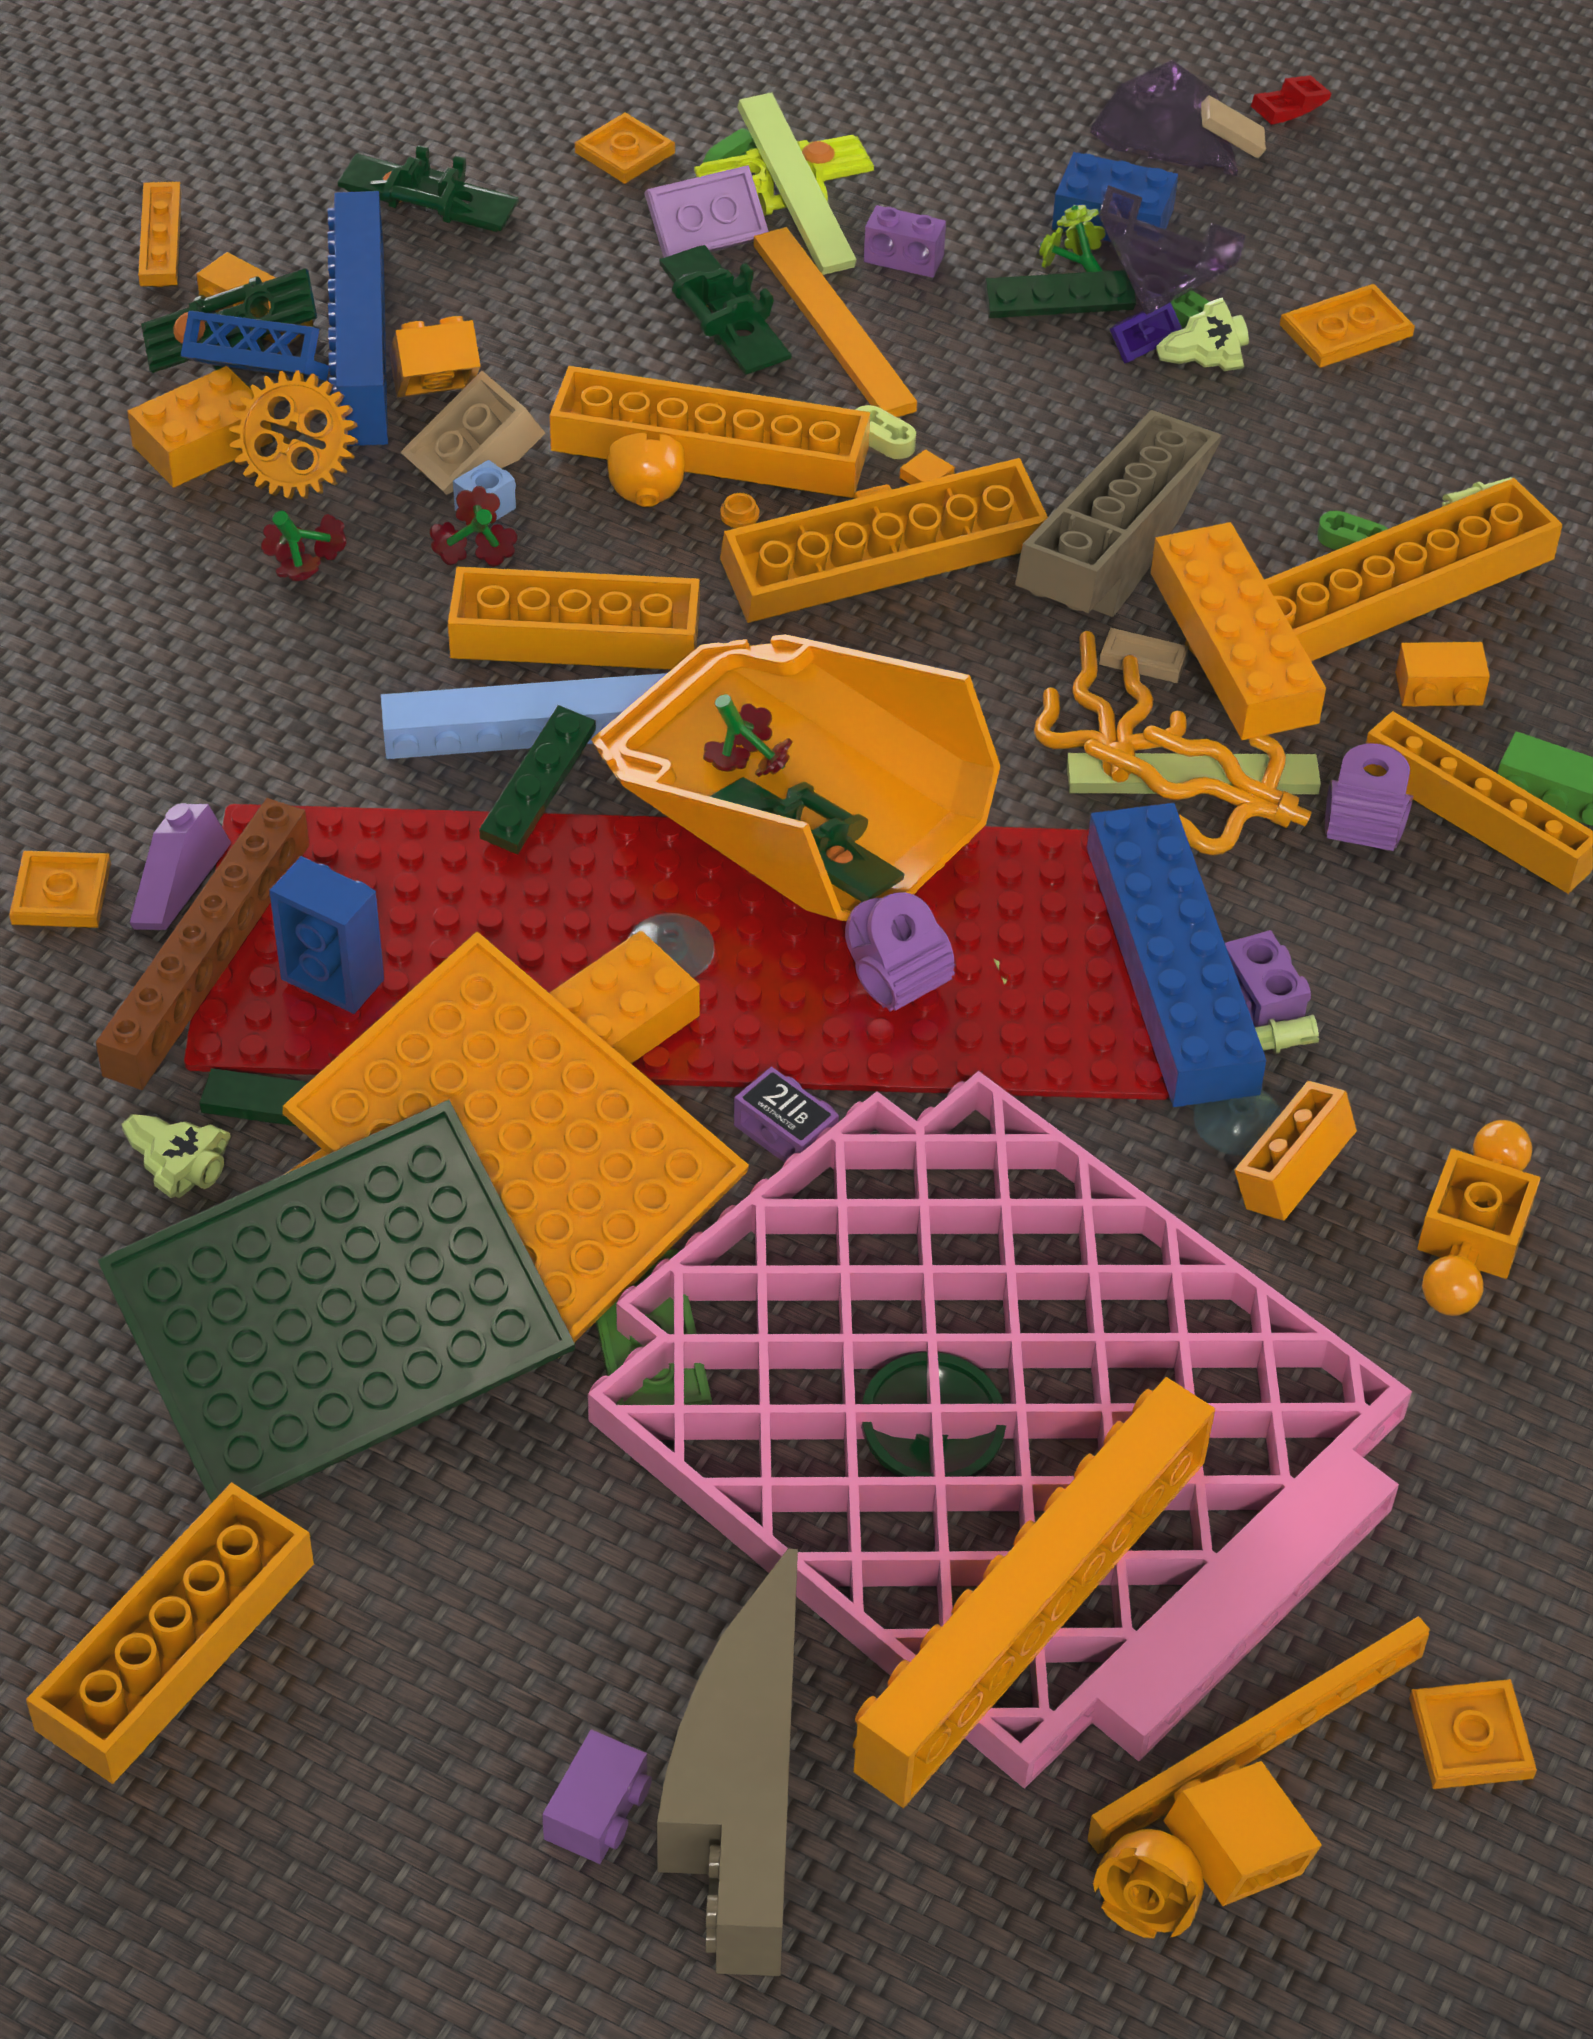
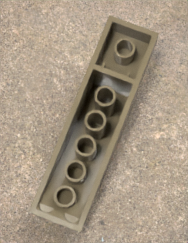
M1150 410L1023 543L1015 585L1029 590L1033 595L1047 597L1066 604L1067 607L1076 611L1089 613L1091 610H1095L1114 617L1151 566L1155 537L1171 534L1220 444L1222 435Z
M798 1549L786 1550L721 1635L697 1681L680 1723L664 1779L657 1819L658 1872L709 1874V1895H707L706 1953H716V1974L780 1976Z

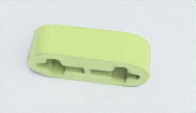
M865 405L855 409L870 412V447L893 459L908 458L915 452L916 431L910 424L876 406Z

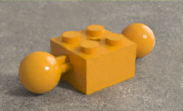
M1496 1120L1482 1127L1474 1139L1473 1155L1451 1148L1426 1213L1417 1250L1441 1258L1435 1260L1427 1268L1422 1281V1289L1428 1304L1434 1310L1444 1315H1462L1472 1310L1478 1304L1483 1293V1278L1480 1271L1504 1279L1508 1278L1541 1179L1539 1176L1523 1172L1532 1156V1142L1525 1129L1515 1122Z

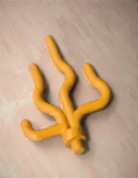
M1082 632L1079 637L1081 672L1073 682L1072 693L1077 703L1098 715L1099 731L1052 732L1051 727L1059 718L1060 700L1057 689L1049 687L1043 692V712L1035 721L1034 733L1037 740L1048 748L1069 749L1082 747L1086 741L1095 739L1135 756V751L1161 747L1147 741L1143 733L1133 734L1135 726L1141 723L1152 711L1154 701L1150 689L1140 681L1137 658L1134 655H1127L1122 661L1125 688L1127 693L1137 700V704L1119 720L1116 730L1115 714L1111 704L1102 697L1089 692V688L1095 681L1098 671L1096 643L1092 632ZM1178 710L1172 712L1170 715V727L1164 730L1182 737L1187 727L1184 712ZM1102 761L1104 772L1116 782L1126 781L1131 774L1128 771Z
M1153 725L1147 726L1144 729L1143 736L1147 741L1188 757L1209 756L1220 763L1226 777L1233 786L1209 777L1193 778L1183 783L1169 782L1163 778L1153 765L1138 757L1095 739H1090L1084 744V751L1088 755L1137 775L1153 792L1164 798L1181 800L1198 794H1209L1236 805L1237 807L1234 808L1227 819L1223 833L1218 838L1206 837L1190 820L1179 815L1190 847L1200 853L1219 855L1232 849L1239 839L1244 823L1251 817L1267 818L1271 822L1285 828L1288 827L1290 821L1305 827L1312 811L1298 806L1300 797L1277 789L1285 767L1286 755L1280 743L1269 735L1249 739L1251 746L1264 751L1269 757L1262 781L1259 782L1247 776L1230 749L1219 742L1209 739H1185Z

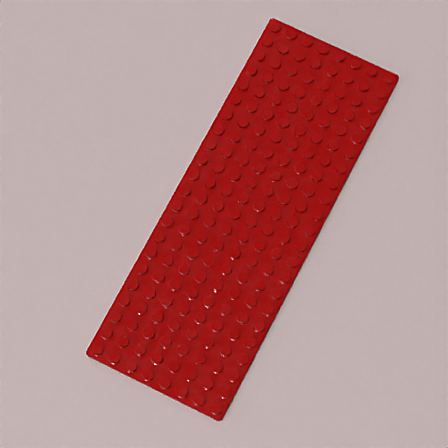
M230 804L226 807L222 828L230 839L231 844L217 861L215 871L261 805ZM294 806L306 812L309 847L302 857L317 864L327 865L333 871L354 881H361L376 891L384 981L357 1012L353 1014L282 980L270 903L191 1018L184 1056L185 1067L189 1071L210 1072L211 1068L241 1073L317 1075L476 932H479L550 993L642 930L700 984V1016L632 1063L634 1067L655 1085L746 1088L772 1066L785 1077L788 1076L795 1079L802 1089L948 1094L958 1082L963 1081L965 1083L979 1071L1012 1096L1166 1100L1169 1098L1087 850L1089 829L984 826L968 844L963 846L945 863L943 868L937 871L914 894L928 905L937 924L944 930L951 943L955 964L953 970L955 974L951 976L952 980L896 1011H889L887 1007L883 1008L881 1004L869 995L857 976L856 963L849 951L845 938L847 921L806 911L669 817L544 813L517 855L480 839L479 828L490 811ZM995 960L1000 961V963H999V970H998V967H997V965H996Z

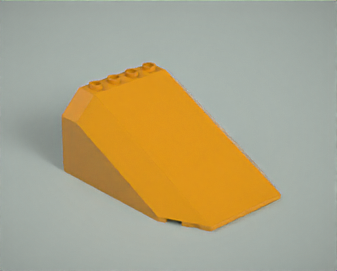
M786 634L772 636L771 643L749 646L748 640L743 639L729 643L718 642L700 645L591 739L593 746L623 787L806 911L842 921H847L852 910L861 901L831 884L811 831V829L814 830L829 820L807 807L803 808L801 821L710 796L742 777L781 799H786L789 788L802 782H807L814 787L815 793L852 815L861 814L868 819V826L864 834L855 841L856 844L905 873L904 880L876 897L883 898L898 892L914 895L927 880L943 868L945 863L963 846L968 844L986 825L1000 771V763L970 675ZM729 695L738 712H741L742 706L747 703L754 705L756 709L763 707L771 712L772 721L769 727L772 729V737L763 742L772 750L779 742H783L787 738L793 741L787 750L790 758L783 769L774 775L769 772L767 775L758 777L755 772L759 768L760 761L765 757L759 750L753 753L750 752V759L747 761L746 768H736L734 771L729 772L718 770L712 763L703 759L704 746L707 742L715 741L722 743L725 741L727 725L715 705V700L719 696Z

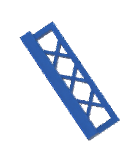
M197 311L188 312L181 357L208 365L228 366L229 368L279 374V371H284L287 376H293L295 371L299 370L304 378L308 379L313 373L321 381H327L329 371L328 365L314 361L319 329ZM200 322H207L213 334L203 343H197ZM238 326L244 338L231 348L225 336ZM269 330L275 343L262 352L256 340ZM297 335H305L301 357L293 356L287 346Z

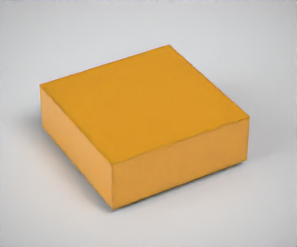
M925 449L900 467V479L912 485L954 474L955 467Z

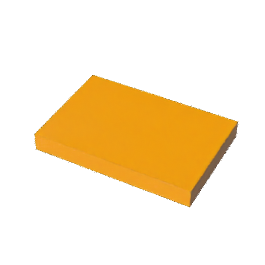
M1375 284L1282 314L1280 318V326L1319 368L1412 337L1415 325Z

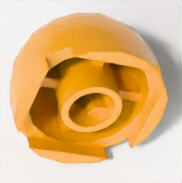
M636 433L624 436L612 443L610 454H607L608 476L611 485L622 498L642 507H652L670 498L679 489L684 478V448L679 441L668 435L659 434V441L654 439L647 440V433Z
M1152 1829L1131 1832L1116 1841L1103 1856L1093 1881L1094 1891L1096 1892L1099 1887L1100 1894L1104 1898L1101 1907L1110 1919L1124 1930L1143 1938L1152 1939L1155 1938L1157 1932L1166 1933L1173 1931L1170 1938L1179 1936L1190 1927L1198 1911L1205 1886L1200 1862L1192 1849L1178 1837L1161 1830Z

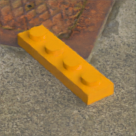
M180 182L143 183L138 272L140 286L163 287L178 284L182 195Z

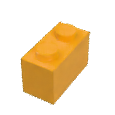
M1482 642L1401 643L1395 673L1402 706H1483L1490 675Z

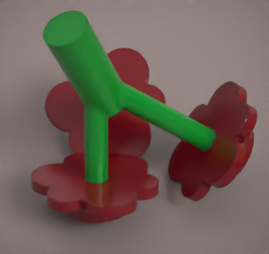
M476 486L472 492L463 490L456 497V503L459 507L456 510V517L460 521H466L467 526L460 531L455 530L450 522H445L442 525L434 524L430 528V536L434 540L431 543L432 550L440 555L443 562L447 565H454L458 560L462 561L466 558L467 553L464 549L467 545L466 537L474 531L478 533L475 538L478 546L475 555L480 560L485 559L486 563L492 567L500 565L504 558L514 555L515 548L513 545L518 539L517 533L512 528L504 529L501 524H495L491 529L488 527L489 524L494 523L497 519L495 511L500 506V500L496 494L486 493L485 488L482 486Z
M278 511L272 518L274 525L268 524L264 527L263 535L266 538L261 542L262 552L267 556H275L276 560L281 563V566L276 569L278 577H289L292 581H303L319 571L320 557L334 560L337 552L343 551L346 546V537L343 531L344 523L341 520H336L333 515H324L320 526L316 527L314 531L296 527L285 511ZM303 538L316 540L314 552L318 557L304 554L305 546L301 541Z
M729 695L719 696L715 700V705L727 725L725 741L722 743L715 741L707 742L704 746L703 759L712 763L716 769L729 772L734 771L736 768H746L747 761L750 759V752L753 753L759 750L765 757L760 761L759 768L755 772L758 777L767 775L769 772L774 775L783 769L790 758L787 750L793 741L787 738L783 742H779L772 750L763 742L772 737V729L769 727L772 721L771 712L763 707L756 709L754 705L749 703L743 705L741 712H738Z

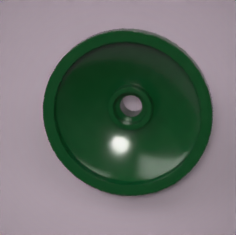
M927 1352L913 1353L900 1357L883 1367L869 1383L862 1404H927ZM938 1352L941 1404H1004L996 1386L983 1371L964 1359ZM862 1422L861 1429L868 1448L886 1469L898 1477H933L930 1467V1440L928 1437L922 1434H916L915 1439L893 1437L874 1430L872 1422ZM996 1425L995 1431L969 1439H947L948 1435H942L945 1477H974L986 1469L1001 1448L1006 1425Z

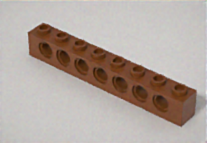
M269 798L265 799L96 1040L102 1077L140 1090L144 1089L271 903L269 890L298 858L303 856L309 847L305 810Z

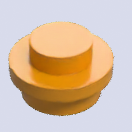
M734 493L725 499L720 508V517L726 525L733 528L755 524L759 519V507L752 496L745 493Z

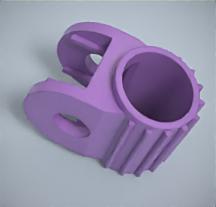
M1370 743L1358 745L1345 754L1338 781L1330 780L1325 810L1326 838L1394 851L1404 832L1413 801V795L1406 794L1410 767L1406 758L1400 752L1386 745ZM1371 764L1379 765L1387 773L1383 776H1372L1365 772L1364 767Z
M906 892L893 893L883 898L863 901L850 913L845 926V938L849 951L856 963L857 976L869 995L881 1004L883 1008L887 1007L889 1011H896L952 980L951 976L955 974L953 971L955 964L951 943L944 930L937 924L930 908L921 898Z

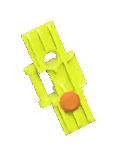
M848 135L810 143L807 140L797 141L827 202L828 195L824 181L874 171V165L858 136ZM758 148L749 149V151H746V155L704 162L700 166L694 167L696 176L701 177L749 165L751 173H755L752 177L764 216L771 215L773 210L787 208L781 194L774 195V180Z

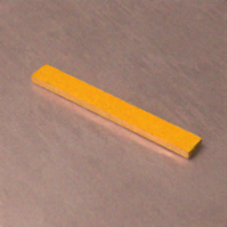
M784 227L755 235L754 248L869 404L879 407L895 417L917 412V400L789 229Z
M1419 1616L1094 1813L1091 1816L1088 1842L1098 1854L1106 1852L1122 1836L1141 1830L1166 1815L1175 1803V1793L1186 1783L1196 1779L1203 1783L1216 1778L1230 1766L1239 1765L1240 1768L1246 1766L1420 1659L1425 1650L1430 1628Z

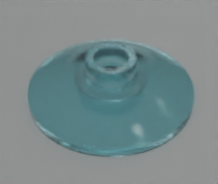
M666 913L649 917L636 925L628 937L629 939L642 930L692 978L701 974L709 966L714 956V940L710 931L698 920L682 914Z
M1261 1089V1095L1238 1097L1196 1104L1194 1125L1200 1137L1212 1148L1229 1155L1246 1156L1281 1114L1282 1110L1278 1102L1269 1093Z

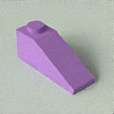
M176 804L168 810L165 819L155 830L130 919V925L133 929L166 930L230 846V839L208 804Z

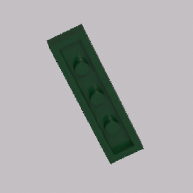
M1132 270L986 278L984 284L988 319L1134 310L1136 305Z
M560 705L556 707L479 828L480 839L517 855L519 854L596 731V720Z

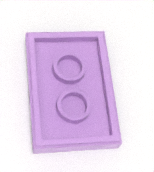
M749 165L647 189L644 193L664 258L701 245H705L710 252L754 242L755 235L769 232Z

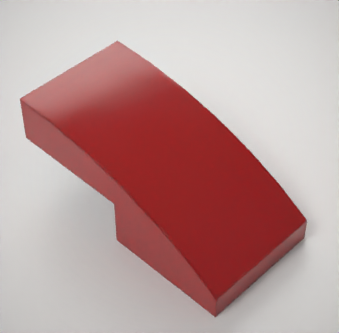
M1311 75L1285 78L1281 91L1254 94L1250 107L1272 125L1286 122L1311 112L1330 100L1332 93Z

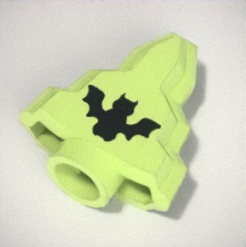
M1219 298L1206 303L1203 312L1190 317L1186 328L1171 332L1156 346V351L1160 361L1176 364L1195 361L1204 368L1219 366L1223 371L1244 368L1241 347L1249 344L1248 330L1243 316L1231 317L1223 298Z
M137 1114L130 1115L121 1124L122 1130L132 1148L144 1155V1167L154 1175V1186L170 1198L175 1196L177 1198L182 1197L195 1185L203 1189L209 1188L222 1173L224 1167L222 1155L231 1138L230 1133L211 1124L199 1127L187 1121L169 1124L155 1116Z

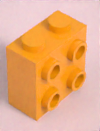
M1262 1761L1240 1768L1239 1765L1230 1766L1216 1778L1203 1783L1198 1779L1186 1783L1175 1793V1803L1163 1820L1171 1833L1192 1849L1200 1862L1203 1879L1222 1906L1302 1875L1322 1846Z

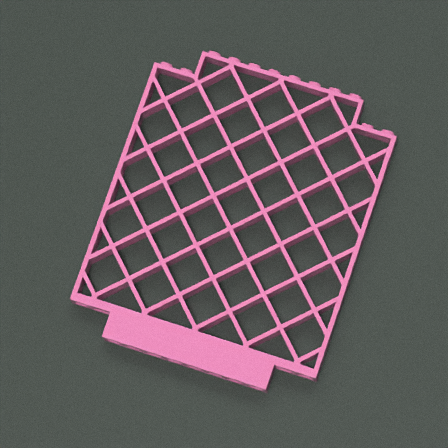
M978 1071L965 1083L960 1081L954 1085L942 1102L935 1107L931 1106L925 1109L917 1121L878 1091L864 1102L859 1101L855 1103L841 1121L832 1128L824 1129L816 1141L803 1152L791 1155L784 1163L782 1169L771 1178L759 1181L752 1189L750 1195L739 1204L727 1207L721 1213L717 1222L707 1230L695 1233L680 1252L671 1259L662 1260L654 1268L652 1274L637 1287L631 1286L626 1289L616 1303L617 1330L629 1340L630 1336H632L642 1347L634 1349L628 1355L624 1364L610 1376L605 1375L599 1378L588 1393L589 1422L768 1573H770L788 1549L773 1536L772 1512H847L848 1552H798L796 1596L891 1676L901 1661L906 1659L911 1662L920 1652L921 1642L930 1629H884L864 1612L863 1587L937 1586L939 1625L943 1626L952 1616L951 1586H979L983 1581V1574L990 1562L998 1554L1005 1557L1009 1552L949 1551L947 1511H1019L1020 1529L1029 1520L1035 1522L1034 1511H1044L1045 1504L1051 1494L1060 1486L1066 1489L1074 1480V1476H1031L1029 1439L1098 1438V1448L1100 1451L1111 1427L1117 1421L1125 1423L1133 1414L1132 1410L1135 1403L1111 1404L1108 1368H1174L1176 1383L1194 1395L1192 1368H1257L1261 1403H1208L1216 1408L1210 1438H1266L1271 1475L1204 1476L1202 1465L1164 1509L1190 1510L1194 1550L1128 1551L1099 1584L1111 1585L1115 1628H1060L1030 1663L1033 1708H991L965 1737L969 1743L1025 1789L1092 1723L1136 1760L1140 1761L1391 1512L1399 1484L1364 1457L1404 1419L1412 1391ZM975 1110L990 1120L991 1134H947ZM876 1129V1130H877L879 1133H881V1134H870V1133L873 1132V1131ZM829 1167L834 1169L835 1199H791ZM845 1169H914L915 1199H847ZM927 1169H993L995 1199H928ZM1008 1169H1056L1074 1183L1076 1199H1010ZM753 1232L755 1234L756 1266H709L748 1233ZM766 1234H836L837 1265L766 1266ZM848 1234H917L919 1265H849ZM931 1234H998L1000 1265H932ZM1013 1234H1079L1082 1265H1015ZM1095 1234H1143L1161 1248L1163 1265H1098ZM683 1294L688 1296L689 1301H756L757 1334H684ZM669 1297L674 1300V1334H667L645 1316V1314H650ZM851 1300H921L923 1334H852ZM934 1300H1003L1005 1333L936 1334ZM1018 1300H1085L1088 1333H1020ZM1101 1300H1167L1170 1333H1104ZM1184 1300H1231L1250 1314L1253 1333H1188ZM767 1301H839L840 1334H768ZM927 1352V1404H855L854 1369H882L900 1357L913 1353ZM938 1352L964 1359L979 1369L1008 1368L1011 1404H941ZM669 1363H674V1405H616L621 1398L626 1401L643 1386L645 1378L651 1380L663 1369H669ZM694 1363L704 1364L705 1369H758V1405H684V1368H694ZM1023 1368H1091L1094 1404H1026ZM1276 1368H1323L1342 1383L1345 1403H1281ZM769 1369H841L843 1404L770 1405ZM862 1422H872L874 1430L893 1437L915 1439L916 1434L928 1437L930 1440V1467L933 1477H858L857 1439H864L861 1429ZM996 1425H1006L1004 1439H1013L1016 1476L945 1477L942 1435H948L947 1439H969L995 1431ZM1285 1438H1336L1295 1478L1290 1476ZM844 1439L845 1477H771V1440ZM659 1440H674V1452ZM684 1440H759L760 1477L704 1478L684 1461ZM1208 1510H1261L1218 1553L1212 1550ZM745 1512H761V1525ZM860 1512H933L935 1552H861ZM1128 1585H1184L1137 1631L1132 1628ZM835 1587H850V1600ZM1104 1662L1057 1709L1053 1711L1049 1708L1046 1663Z

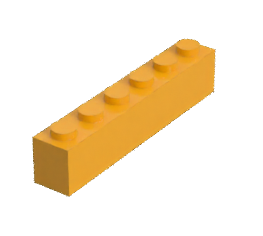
M1394 711L1368 732L1366 744L1374 743L1389 746L1406 758L1410 767L1406 794L1413 795V800L1567 894L1592 872L1593 831ZM1371 764L1364 767L1365 771L1374 776H1383L1387 773L1379 765Z

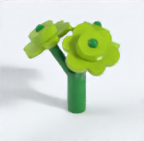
M1073 205L1065 210V215L1057 221L1058 226L1064 225V227H1069L1066 230L1067 238L1064 240V245L1068 249H1073V252L1059 247L1063 229L1058 227L1056 232H1053L1052 235L1047 234L1040 243L1039 255L1043 256L1042 267L1050 266L1055 254L1081 264L1086 272L1103 271L1091 253V249L1100 248L1101 240L1106 235L1105 229L1102 226H1094L1089 221L1092 217L1098 215L1099 211L1098 209H1086V205Z

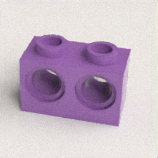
M876 205L865 226L864 262L933 278L944 257L946 221L932 218L928 215H918L892 207Z
M1271 930L1225 943L1255 1027L1268 1025L1269 1019H1274L1275 1022L1305 1017L1307 1002L1311 999L1309 984L1303 976L1298 975L1291 963L1289 951L1284 945L1279 944Z

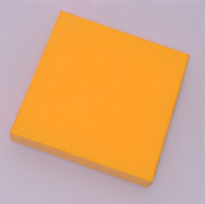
M625 112L576 141L575 153L625 184L675 154V142Z
M23 851L9 913L11 925L98 928L111 867L110 854Z
M1511 1679L1411 1690L1409 1700L1433 1789L1534 1779L1537 1769Z

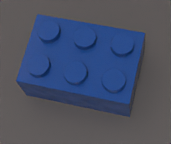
M1073 152L1055 193L1052 230H1057L1060 227L1063 229V232H1066L1069 227L1057 225V221L1065 215L1064 211L1073 205H1086V209H1098L1099 214L1092 217L1089 221L1094 226H1102L1105 229L1106 235L1102 240L1157 252L1174 210L1178 174L1167 172L1160 168H1148L1130 164L1126 161H1115L1096 157L1092 154Z
M300 856L269 890L281 979L355 1014L384 981L376 891L361 881H354L333 871L327 865L317 864Z

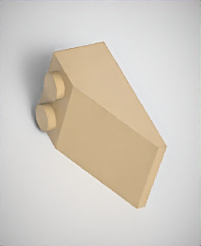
M481 371L400 453L447 495L454 492L453 480L487 460H490L501 469L518 461L545 432L522 404L486 373Z

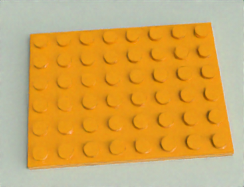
M479 932L474 933L283 1105L282 1111L285 1117L327 1154H330L450 1100L574 1343L620 1298L626 1289L633 1286L747 1173L749 1167L743 1159Z

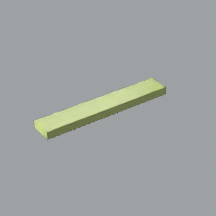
M773 93L740 99L737 108L822 275L854 268L857 259Z
M1068 753L1069 793L1157 794L1140 777L1132 773L1124 782L1114 781L1111 776L1104 772L1102 760L1092 757L1087 753ZM1135 753V757L1153 765L1163 778L1169 782L1183 783L1193 778L1209 777L1233 786L1226 777L1220 763L1212 757H1188L1178 753ZM1233 754L1247 776L1259 782L1262 781L1269 762L1267 754ZM1285 754V767L1277 789L1290 794H1319L1321 782L1317 755Z

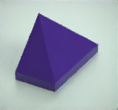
M1169 299L1117 322L1110 328V332L1125 364L1152 351L1171 332L1181 330L1182 327Z

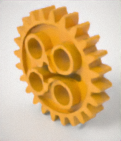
M299 370L295 371L292 381L289 380L284 371H279L278 383H275L270 377L264 376L266 388L261 390L252 384L250 387L255 397L251 400L241 396L240 400L246 406L245 411H233L232 413L241 420L240 425L229 427L231 432L240 437V439L230 443V447L242 450L243 452L234 460L239 465L249 464L243 472L245 477L251 478L258 474L255 482L256 487L262 489L270 482L269 494L277 496L281 488H283L284 496L287 499L293 498L295 489H298L302 498L308 499L309 487H313L317 493L323 494L322 482L324 480L334 486L337 484L333 476L335 470L345 474L348 472L341 464L342 459L355 458L351 452L346 450L347 445L358 443L355 437L348 435V431L358 427L357 423L345 420V417L353 409L349 405L339 407L338 405L345 396L341 392H336L329 396L333 385L325 381L318 387V376L313 373L306 382H304V376ZM284 400L289 401L291 408L288 416L284 419H276L274 416L276 404ZM317 414H325L327 417L325 429L321 432L313 433L310 428L312 418ZM267 421L290 431L297 430L306 437L325 442L326 447L320 449L297 439H292L291 441L281 433L262 428V422ZM274 437L277 441V449L271 456L264 457L261 453V444L267 438ZM303 451H312L314 456L313 464L308 469L300 470L297 466L298 456Z

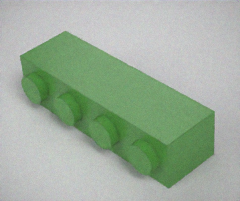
M1516 731L1500 762L1497 774L1572 819L1593 826V757Z

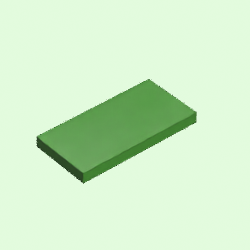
M668 1250L633 1286L637 1287L652 1274L654 1268L662 1260L671 1259L678 1253V1250ZM683 1294L684 1334H697L689 1298L686 1294ZM669 1297L650 1314H645V1316L667 1334H674V1300ZM618 1300L596 1321L607 1376H610L620 1368L634 1349L642 1347L632 1336H630L629 1340L617 1330L616 1303ZM669 1363V1369H663L651 1380L645 1378L643 1386L625 1401L621 1398L616 1405H674V1363ZM694 1363V1368H684V1405H712L704 1364Z

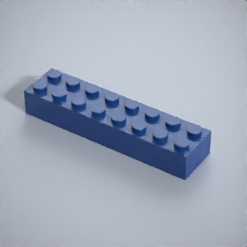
M379 191L334 193V208H328L329 254H331L328 255L329 278H331L328 279L329 302H331L328 303L329 325L332 326L328 327L329 349L332 351L329 352L330 376H332L329 377V382L333 385L329 396L336 392H341L345 397L338 406L349 405L353 409L345 417V420L357 423L358 427L348 431V435L355 437L358 443L347 446L388 444L385 283Z
M1175 803L1091 813L1087 850L1172 1106L1179 1107L1261 1095L1267 1060Z

